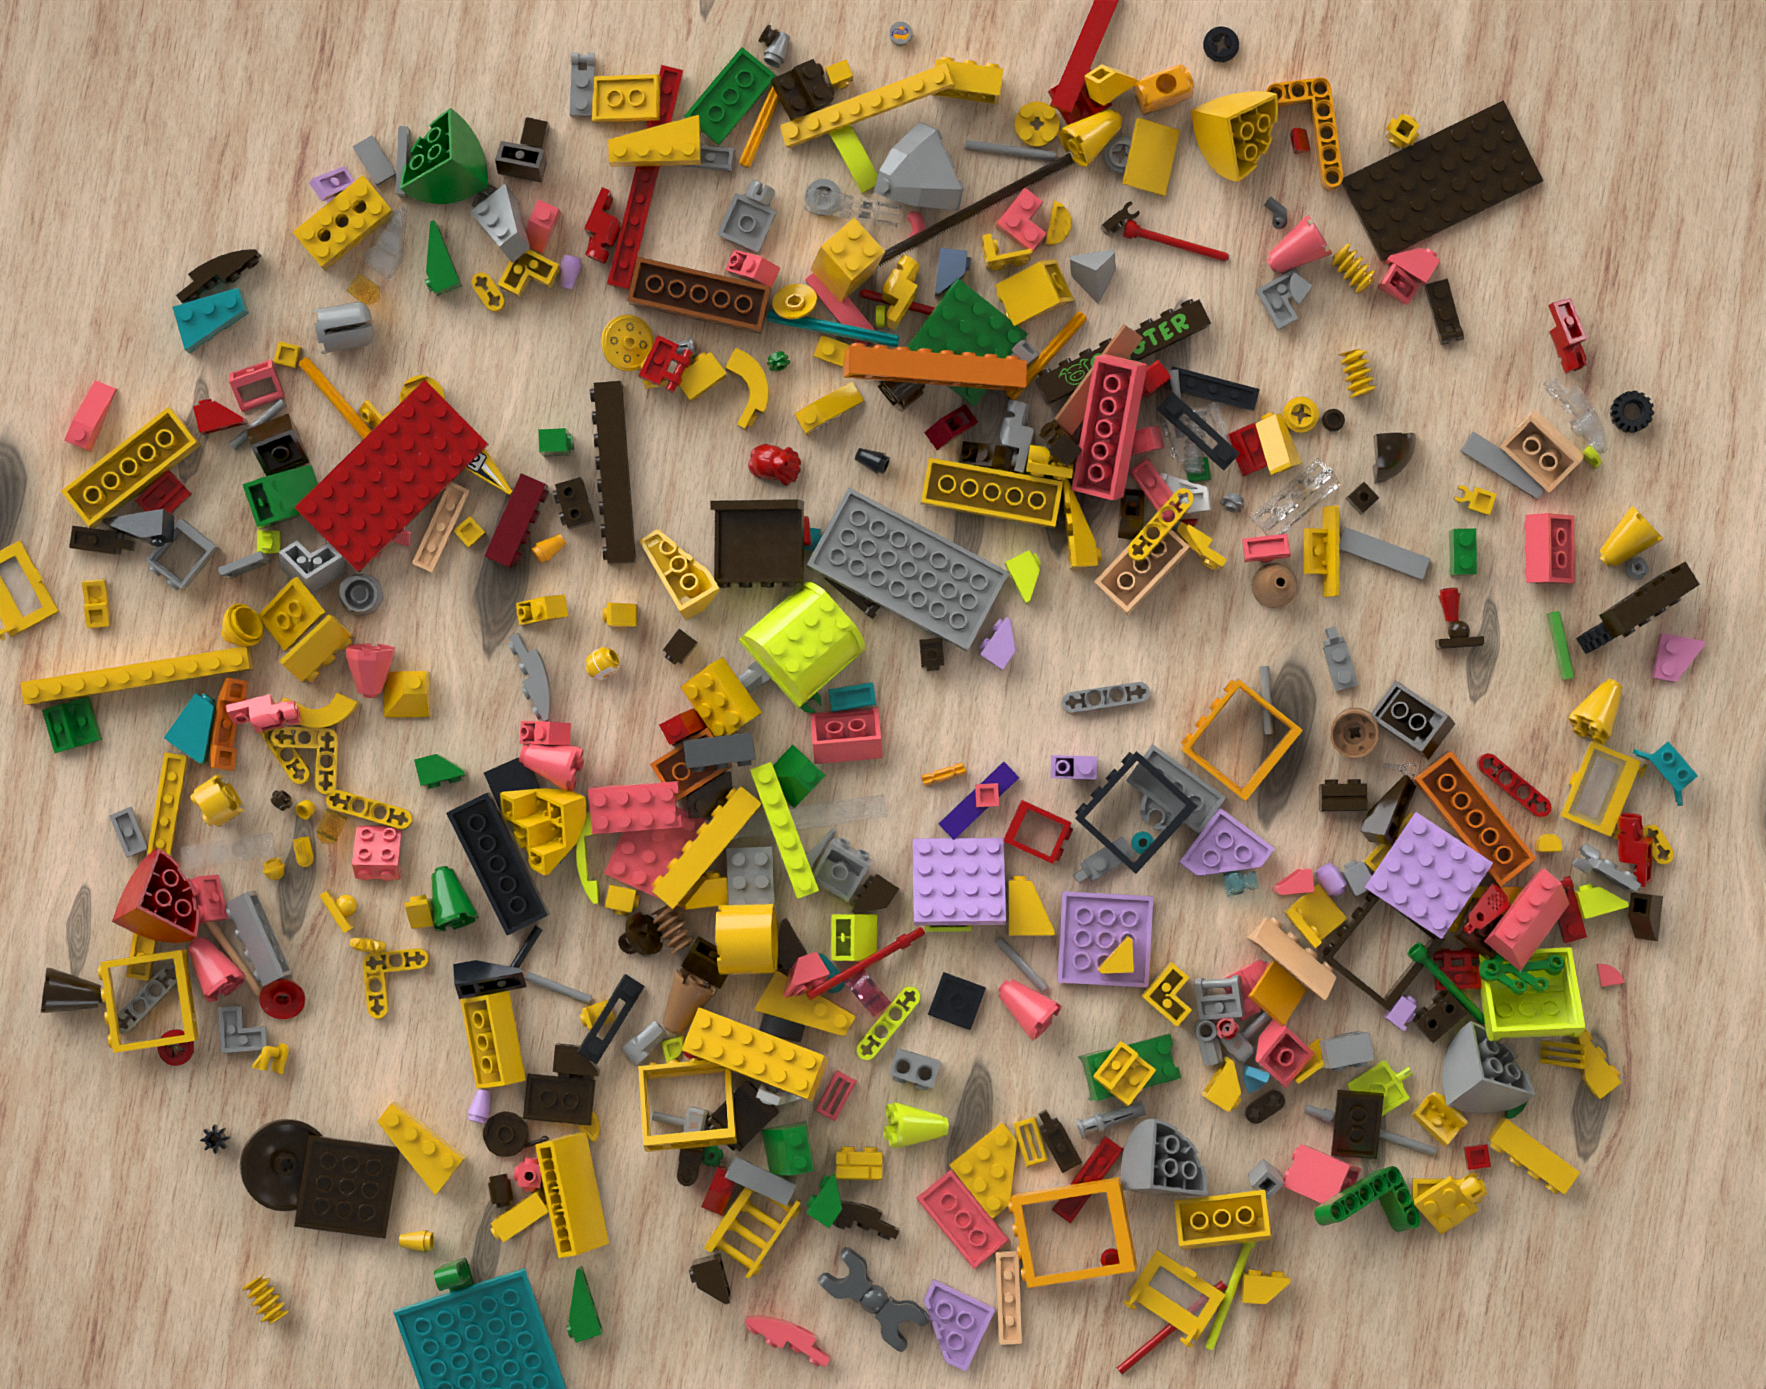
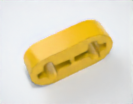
M476 273L471 280L473 289L490 311H501L505 307L504 296L487 273ZM479 278L483 280L487 278L488 281L485 284L489 290L486 292L481 286L476 287ZM490 293H492L495 298H501L498 301L500 304L499 306L496 307L495 305H489L492 302L488 296Z
M1645 825L1643 827L1645 837L1648 835V829L1656 831L1654 838L1657 843L1653 841L1652 859L1658 864L1670 863L1674 858V851L1662 830L1656 825ZM1657 846H1659L1661 850H1667L1668 853L1665 855L1667 858L1666 860H1664L1663 858H1658L1657 855L1660 854V851L1658 850Z

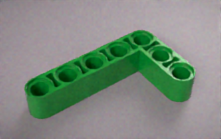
M1395 1166L1373 1171L1317 1206L1314 1212L1317 1223L1321 1226H1326L1347 1219L1379 1198L1390 1225L1396 1232L1418 1228L1421 1222L1420 1214L1414 1205L1403 1176Z

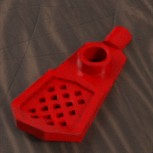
M1490 884L1479 898L1478 903L1468 915L1469 922L1463 928L1467 934H1470L1475 928L1478 930L1482 929L1510 908L1508 897L1500 886Z

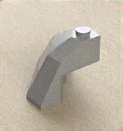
M919 122L892 147L879 170L874 192L890 200L916 207L959 210L964 188L961 181L957 180L953 171L955 166L949 152H945L941 143L943 138L940 131Z

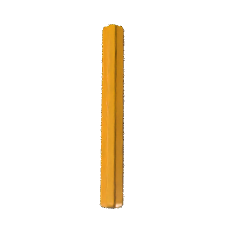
M1078 311L1026 369V387L1086 322L1087 317L1084 313ZM1025 388L1020 392L1006 391V395L1011 400H1016Z
M308 357L302 359L299 362V366L361 438L364 439L372 430Z

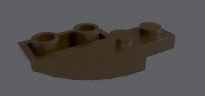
M256 249L230 252L211 259L188 274L193 282L176 296L181 303L200 299V294L206 289L208 291L213 289L218 284V279H221L226 284L236 282L242 276L240 273L247 268L255 267L259 263L258 259L262 256Z
M841 1200L842 1210L832 1225L844 1230L845 1227L851 1228L853 1222L856 1221L858 1222V1227L867 1231L872 1228L878 1231V1236L886 1240H890L891 1237L897 1238L900 1229L880 1220L883 1213L882 1210L858 1202Z

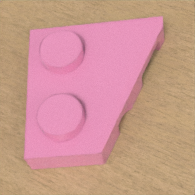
M1661 633L1652 678L1677 682L1704 647L1705 641Z

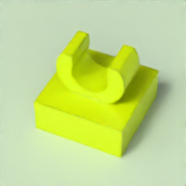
M257 530V552L279 554V551H281L282 531Z

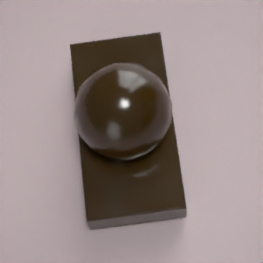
M1462 620L1453 621L1449 625L1448 635L1450 638L1435 640V648L1476 647L1485 644L1484 636L1469 637L1470 628Z

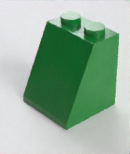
M806 1121L762 1129L769 1172L775 1175H796L814 1171L815 1164Z

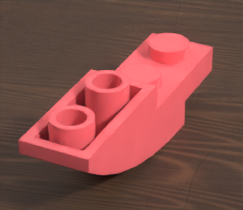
M748 1315L744 1322L747 1324L746 1328L755 1335H758V1333L766 1337L765 1341L772 1347L776 1348L779 1346L783 1348L788 1341L791 1349L799 1354L804 1352L809 1356L808 1360L818 1367L820 1364L826 1367L830 1361L831 1356L814 1345L817 1335L795 1323L775 1317Z

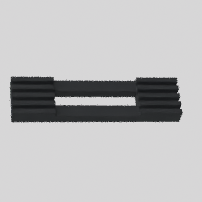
M1172 392L1156 409L1223 471L1240 454L1175 393ZM1184 413L1218 443L1213 450L1179 420Z
M624 974L592 1029L578 1048L577 1053H580L594 1064H598L645 986ZM621 998L626 1003L602 1040L596 1035L618 999Z

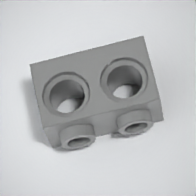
M897 1047L889 1075L893 1076V1081L905 1084L907 1080L915 1083L914 1087L927 1091L928 1087H934L941 1061ZM903 1060L910 1064V1069L905 1073L897 1070V1064ZM927 1067L932 1071L929 1079L919 1077V1070L921 1068Z

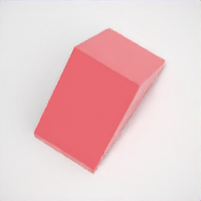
M1392 264L1377 288L1408 305L1419 285L1396 264Z

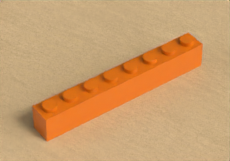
M853 343L844 350L843 378L1018 392L1026 388L1027 360H1019L1018 356H1007L1004 359L998 358V355L985 354L984 357H979L972 352L955 355L953 351L949 350L940 351V353H931V349L909 351L908 347H896V350L887 349L885 345H874L873 348L865 347V344Z

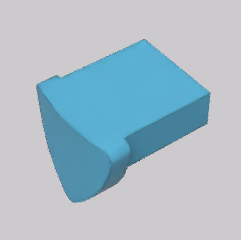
M1244 1065L1243 1079L1249 1093L1267 1083L1270 1077L1268 1072Z

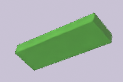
M1560 612L1547 613L1561 680L1574 678Z

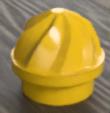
M279 857L269 859L263 863L264 869L262 871L268 879L279 880L284 875L285 864L281 862Z

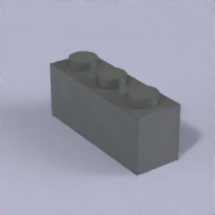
M752 732L683 741L686 767L692 768V772L706 771V766L715 765V770L729 768L728 763L736 762L738 767L752 765L751 760H756Z

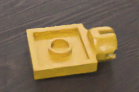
M1473 1172L1460 1180H1456L1450 1175L1413 1200L1414 1205L1442 1235L1478 1212L1476 1202L1488 1193L1482 1179H1475L1478 1175Z

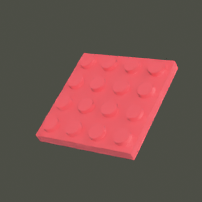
M677 807V815H682L683 827L622 832L604 874L657 897L652 892L654 889L652 886L653 882L659 875L664 877L669 872L666 868L675 857L678 860L684 854L681 849L689 840L694 842L699 836L696 833L704 822L709 824L710 821L701 817L688 818V811Z

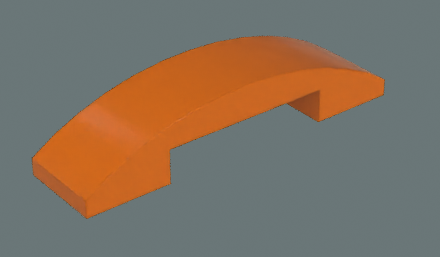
M226 678L217 700L211 730V768L234 771L237 749L234 748L237 724L234 725L230 719L226 705L246 700L249 681Z

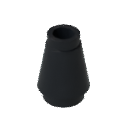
M859 448L855 455V460L876 474H884L889 465L890 457L886 456V453Z

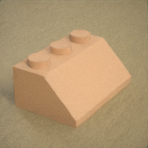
M1536 409L1500 445L1514 461L1549 493L1585 456Z

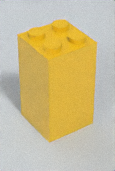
M853 218L820 246L810 270L841 303L874 275L885 251L862 225Z

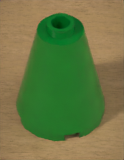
M448 866L436 868L435 873L431 875L434 930L444 932L446 931L445 927H453V930L474 923L476 921L475 918H479L478 913L454 869L448 868Z

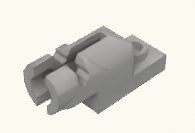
M1009 400L1006 412L1014 417L1004 418L999 438L1001 446L1019 451L1018 454H1013L1011 466L1015 467L1013 473L1023 474L1034 428L1025 426L1026 424L1028 425L1030 405Z

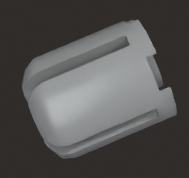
M353 302L313 309V313L318 312L319 320L315 323L318 343L324 344L325 350H322V354L363 347L372 342L374 337L373 324L327 331L329 328L370 321L372 319L371 313L364 303Z

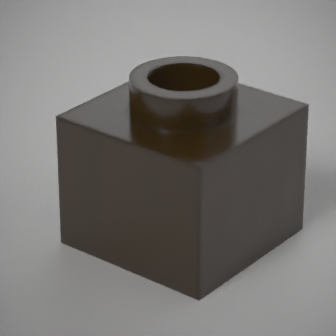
M1362 482L1345 499L1361 515L1379 497L1365 482ZM1361 493L1367 495V501H1361Z

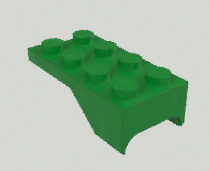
M1171 1034L1128 1044L1130 1048L1139 1054L1140 1058L1156 1069L1143 1088L1181 1078L1179 1067H1175L1170 1052L1171 1045H1173ZM1114 1048L1078 1056L1083 1064L1089 1087V1101H1100L1114 1097L1093 1078Z

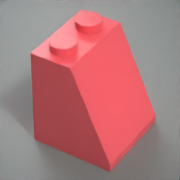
M1300 1144L1293 1153L1292 1160L1294 1161L1291 1168H1288L1284 1175V1187L1324 1203L1356 1183L1362 1168L1307 1145Z

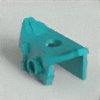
M1666 742L1653 754L1633 749V754L1650 760L1672 785L1677 806H1683L1682 789L1696 779L1698 775L1670 742Z

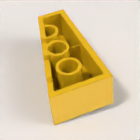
M699 115L608 139L610 167L701 165V127Z
M778 969L754 1009L755 1011L841 1036L846 1035L856 1017L855 1014L823 995L809 1000L805 992L798 997L793 995L785 998L783 994L788 975Z

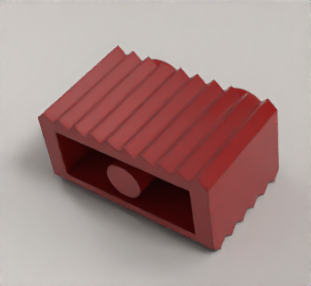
M1159 360L1146 369L1142 397L1149 398L1150 395L1156 393L1157 390H1160L1170 380V374Z

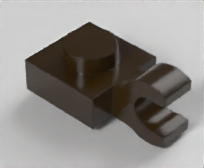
M1131 201L1126 203L1123 209L1119 210L1101 225V230L1105 235L1109 232L1115 234L1124 226L1122 222L1125 219L1134 220L1139 216V210L1135 214L1128 212V208L1133 204Z

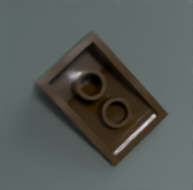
M1398 681L1393 683L1371 713L1381 727L1427 760L1430 759L1455 725V722L1448 714Z

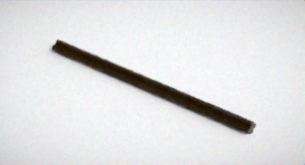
M1068 153L1054 160V162L1014 181V183L1007 185V187L999 189L997 192L960 210V212L952 214L950 217L895 244V246L885 250L879 266L881 267L883 263L886 264V261L888 263V260H893V257L896 259V256L903 255V252L906 254L908 249L911 251L910 248L913 250V247H918V244L921 246L920 243L923 245V241L926 243L925 240L928 242V239H933V236L936 238L935 235L938 237V234L941 235L940 232L943 234V231H948V228L949 230H951L950 227L953 229V226L956 227L955 224L958 226V223L960 225V222H965V219L968 221V218H973L972 215L975 217V214H980V211L983 213L982 210H984L985 212V209H990V206H995V203L996 205H998L997 202L1000 204V201H1005V198L1007 200V197H1012V194L1015 196L1016 193L1017 195L1020 193V190L1022 192V189H1027V186L1030 188L1029 185L1032 187V184H1037V181L1040 183L1039 180L1042 181V178L1043 180L1044 177L1047 179V176H1052V173L1054 175V172L1057 174L1059 169L1062 171L1061 168L1064 170V167H1069V164L1072 166L1071 163H1073L1074 165L1071 154Z

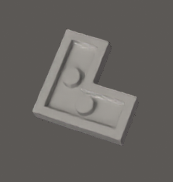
M1296 268L1256 290L1277 330L1298 319L1288 301V298L1292 297L1289 288L1290 278L1293 273L1300 276Z
M242 1005L218 1007L221 1053L262 1050L264 1046H268L267 1026L244 1028Z

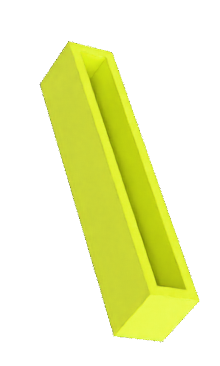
M772 762L750 769L749 771L796 898L799 899L818 892L819 889Z

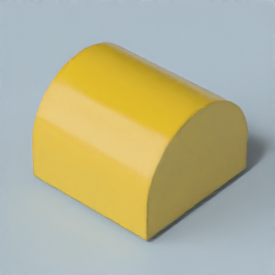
M1542 834L1536 839L1535 851L1561 852L1562 842L1554 834Z

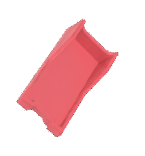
M679 781L635 785H605L589 788L588 796L592 834L683 827L682 815H677L675 793H680Z

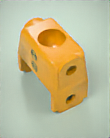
M1179 64L1143 77L1133 86V91L1140 111L1144 116L1192 98L1194 95V84L1189 69Z

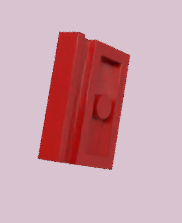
M1257 422L1226 435L1229 444L1240 453L1235 459L1243 477L1268 467L1255 424Z
M167 470L135 501L145 512L164 509L172 514L192 493L170 470Z

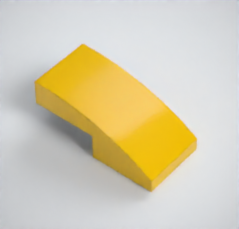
M106 578L83 580L81 584L85 602L83 608L87 629L110 626Z

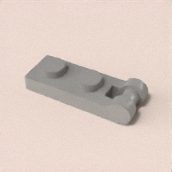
M572 52L570 116L592 117L595 53L579 55V52ZM579 64H587V70H579Z

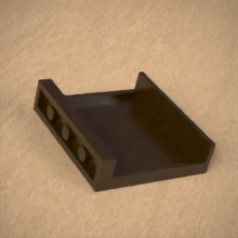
M798 499L710 501V510L715 511L714 580L719 588H731V584H739V588H752L753 584H761L763 588H773L774 583H782V587H796V583H804V501Z

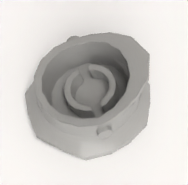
M354 574L340 583L339 599L347 612L356 617L375 613L384 599L379 581L371 575Z

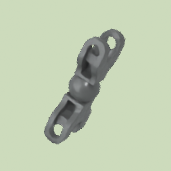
M844 1247L841 1250L840 1256L849 1267V1275L845 1278H836L829 1273H822L818 1277L819 1284L834 1298H852L856 1302L860 1301L865 1311L876 1314L875 1318L881 1324L883 1340L897 1351L903 1352L907 1348V1340L900 1333L899 1324L903 1321L911 1320L919 1326H925L930 1321L928 1313L913 1300L898 1301L891 1296L888 1298L884 1288L872 1285L873 1280L867 1275L865 1259L850 1247Z

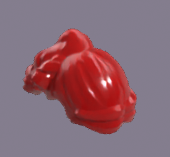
M763 444L755 447L750 453L749 471L759 479L779 480L783 485L788 486L791 482H796L798 474L801 472L799 467L801 459L798 453L793 451L791 447L782 449L775 445Z

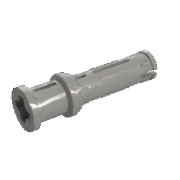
M1140 1101L1129 1107L1119 1108L1102 1115L1097 1112L1092 1117L1083 1120L1076 1119L1081 1138L1084 1139L1086 1135L1098 1131L1100 1133L1104 1132L1106 1127L1143 1115L1145 1116L1146 1111L1143 1102Z

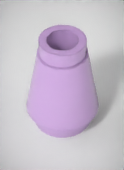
M564 254L563 260L561 259L559 286L573 289V285L582 268V258Z
M478 1089L467 1112L469 1114V1121L486 1124L490 1113L491 1092Z

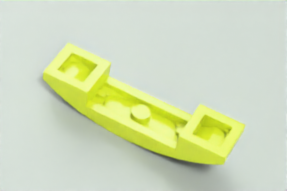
M851 125L828 133L851 172V176L861 194L874 188L878 174Z
M590 812L586 813L587 818L577 841L576 859L584 890L593 904L600 903L598 880L589 881L586 836L595 835L592 834Z

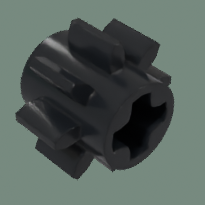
M214 1124L212 1131L207 1128L203 1130L206 1136L200 1139V1141L205 1142L207 1145L204 1149L205 1151L212 1148L214 1154L219 1151V1146L222 1149L227 1148L225 1141L231 1137L225 1135L226 1127L219 1130L217 1124ZM214 1135L220 1137V1141L215 1143V1141L211 1140V1137Z

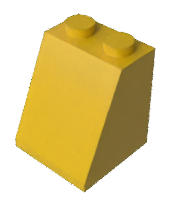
M1056 259L1040 261L995 285L997 288L996 295L999 301L1004 303L1007 310L1006 317L1012 321L1014 326L1023 325L1075 300Z

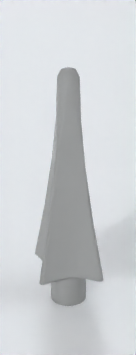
M831 829L806 855L810 868H812L826 844L835 834V829Z

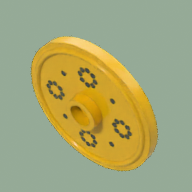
M629 314L620 315L610 320L601 336L602 352L608 363L618 370L627 372L640 369V364L645 363L654 344V336L649 325L640 317Z

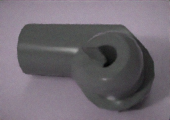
M1270 196L1264 206L1273 212V227L1282 229L1287 224V209Z

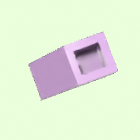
M1008 617L1004 621L998 620L992 629L995 631L991 639L986 637L979 647L982 650L980 656L1000 670H1003L1016 651L1011 621Z
M1051 755V778L1096 779L1097 756Z

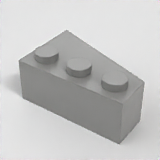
M505 183L470 212L513 263L528 251L530 247L526 230L522 224L523 218L519 212L518 199Z

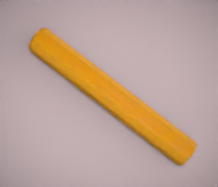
M773 86L769 90L739 160V164L743 167H751L779 102V97Z

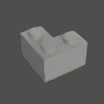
M298 541L279 551L281 569L291 579L298 576L311 594L345 574L343 556L330 543L311 554Z
M1354 1031L1335 1035V1038L1319 1041L1324 1068L1332 1069V1072L1346 1070L1345 1066L1347 1065L1354 1066V1068L1367 1066V1061L1374 1060L1370 1035L1367 1032Z

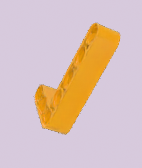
M1318 77L1271 84L1265 92L1277 91L1280 94L1278 107L1310 104L1320 183L1327 191L1335 190L1343 180V171L1330 82L1326 78ZM1314 86H1323L1325 93L1317 94ZM1292 89H1301L1303 96L1295 97L1292 94ZM1317 108H1326L1328 116H1320L1317 113ZM1323 129L1328 130L1331 133V138H1322L1320 131ZM1331 152L1334 160L1331 162L1326 161L1323 153ZM1326 175H1335L1337 183L1330 184L1326 180Z

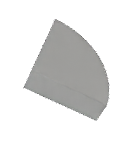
M1293 273L1290 278L1289 288L1292 299L1299 305L1312 285L1296 273Z

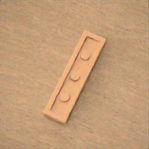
M453 482L446 487L411 564L434 573L468 499L470 490Z
M1017 1251L995 1252L999 1345L1022 1344Z

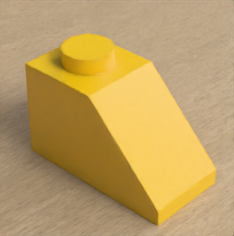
M719 871L706 872V875L701 876L682 898L678 906L688 910L729 904L727 877L719 874Z

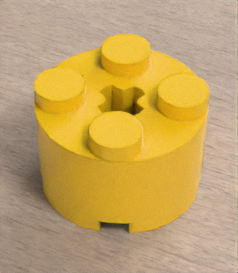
M221 774L215 775L195 788L194 793L190 796L192 802L197 807H200L204 813L202 817L208 826L214 824L217 827H221L244 811V808H239L242 801L230 782L225 784L221 780L224 778Z

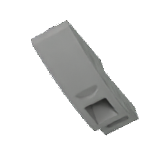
M515 633L509 636L511 642L508 645L514 656L519 655L522 661L519 663V666L524 675L529 674L530 676L522 681L524 687L521 689L527 700L531 698L535 704V707L532 709L537 719L542 718L543 721L547 722L550 720L551 690L544 662L538 649L535 648L529 652L519 633Z

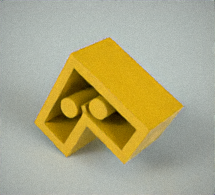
M529 249L513 263L509 261L498 282V286L521 298L530 279L552 288L561 267L559 264Z
M1170 961L1149 985V988L1142 993L1141 997L1178 1027L1192 1009L1175 994L1190 977Z

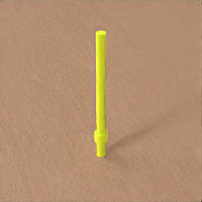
M1256 1242L1242 1243L1241 1252L1225 1292L1226 1296L1221 1302L1205 1345L1207 1349L1214 1350L1250 1251L1255 1247Z

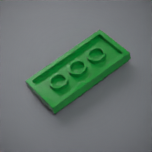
M741 47L687 111L684 118L699 115L701 132L720 146L771 85V79L777 75Z

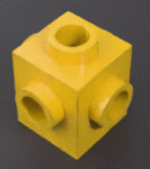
M1401 113L1397 119L1392 118L1387 125L1386 130L1389 132L1386 138L1389 139L1388 142L1395 148L1400 149L1402 147L1404 149L1408 144L1413 145L1418 138L1419 133L1416 131L1420 124L1416 123L1417 121L1413 117ZM1398 130H1402V131L1404 132L1405 136H1403L1402 134L1398 133L1397 131H1398Z

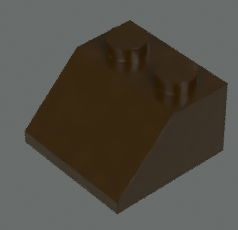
M289 413L247 429L250 447L266 476L288 471L309 463V458L300 435Z
M721 1253L695 1259L689 1270L691 1282H696L698 1289L725 1305L730 1304L732 1295Z

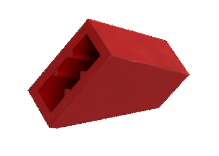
M695 708L680 713L659 724L666 740L671 746L708 728Z

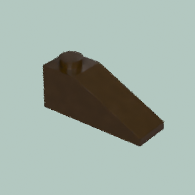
M1404 775L1368 811L1366 818L1362 822L1361 832L1369 842L1393 846L1416 789V785L1408 775Z

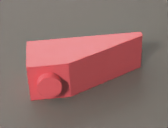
M95 380L74 416L64 441L91 452L117 389Z

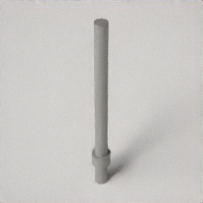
M1308 1104L1306 1105L1304 1113L1321 1118L1322 1122L1334 1123L1335 1113L1333 1110L1327 1108L1323 1110ZM1380 1129L1379 1138L1432 1156L1436 1154L1437 1147Z

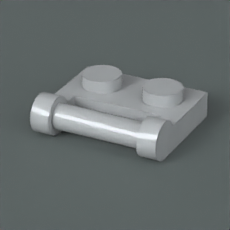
M1233 975L1231 978L1195 979L1199 1020L1245 1016L1242 978L1240 975ZM1232 987L1231 994H1205V989Z

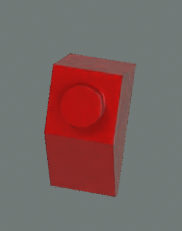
M212 399L201 400L198 402L199 405L193 406L199 433L203 435L247 424L245 418L218 402L212 401Z
M719 1165L701 1207L722 1216L736 1182L725 1177L729 1168Z

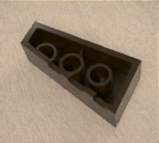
M1685 561L1658 575L1599 616L1613 639L1620 635H1623L1625 638L1636 631L1635 626L1641 627L1651 621L1650 617L1652 615L1654 617L1666 611V606L1669 605L1671 607L1681 601L1680 597L1699 586L1700 583Z

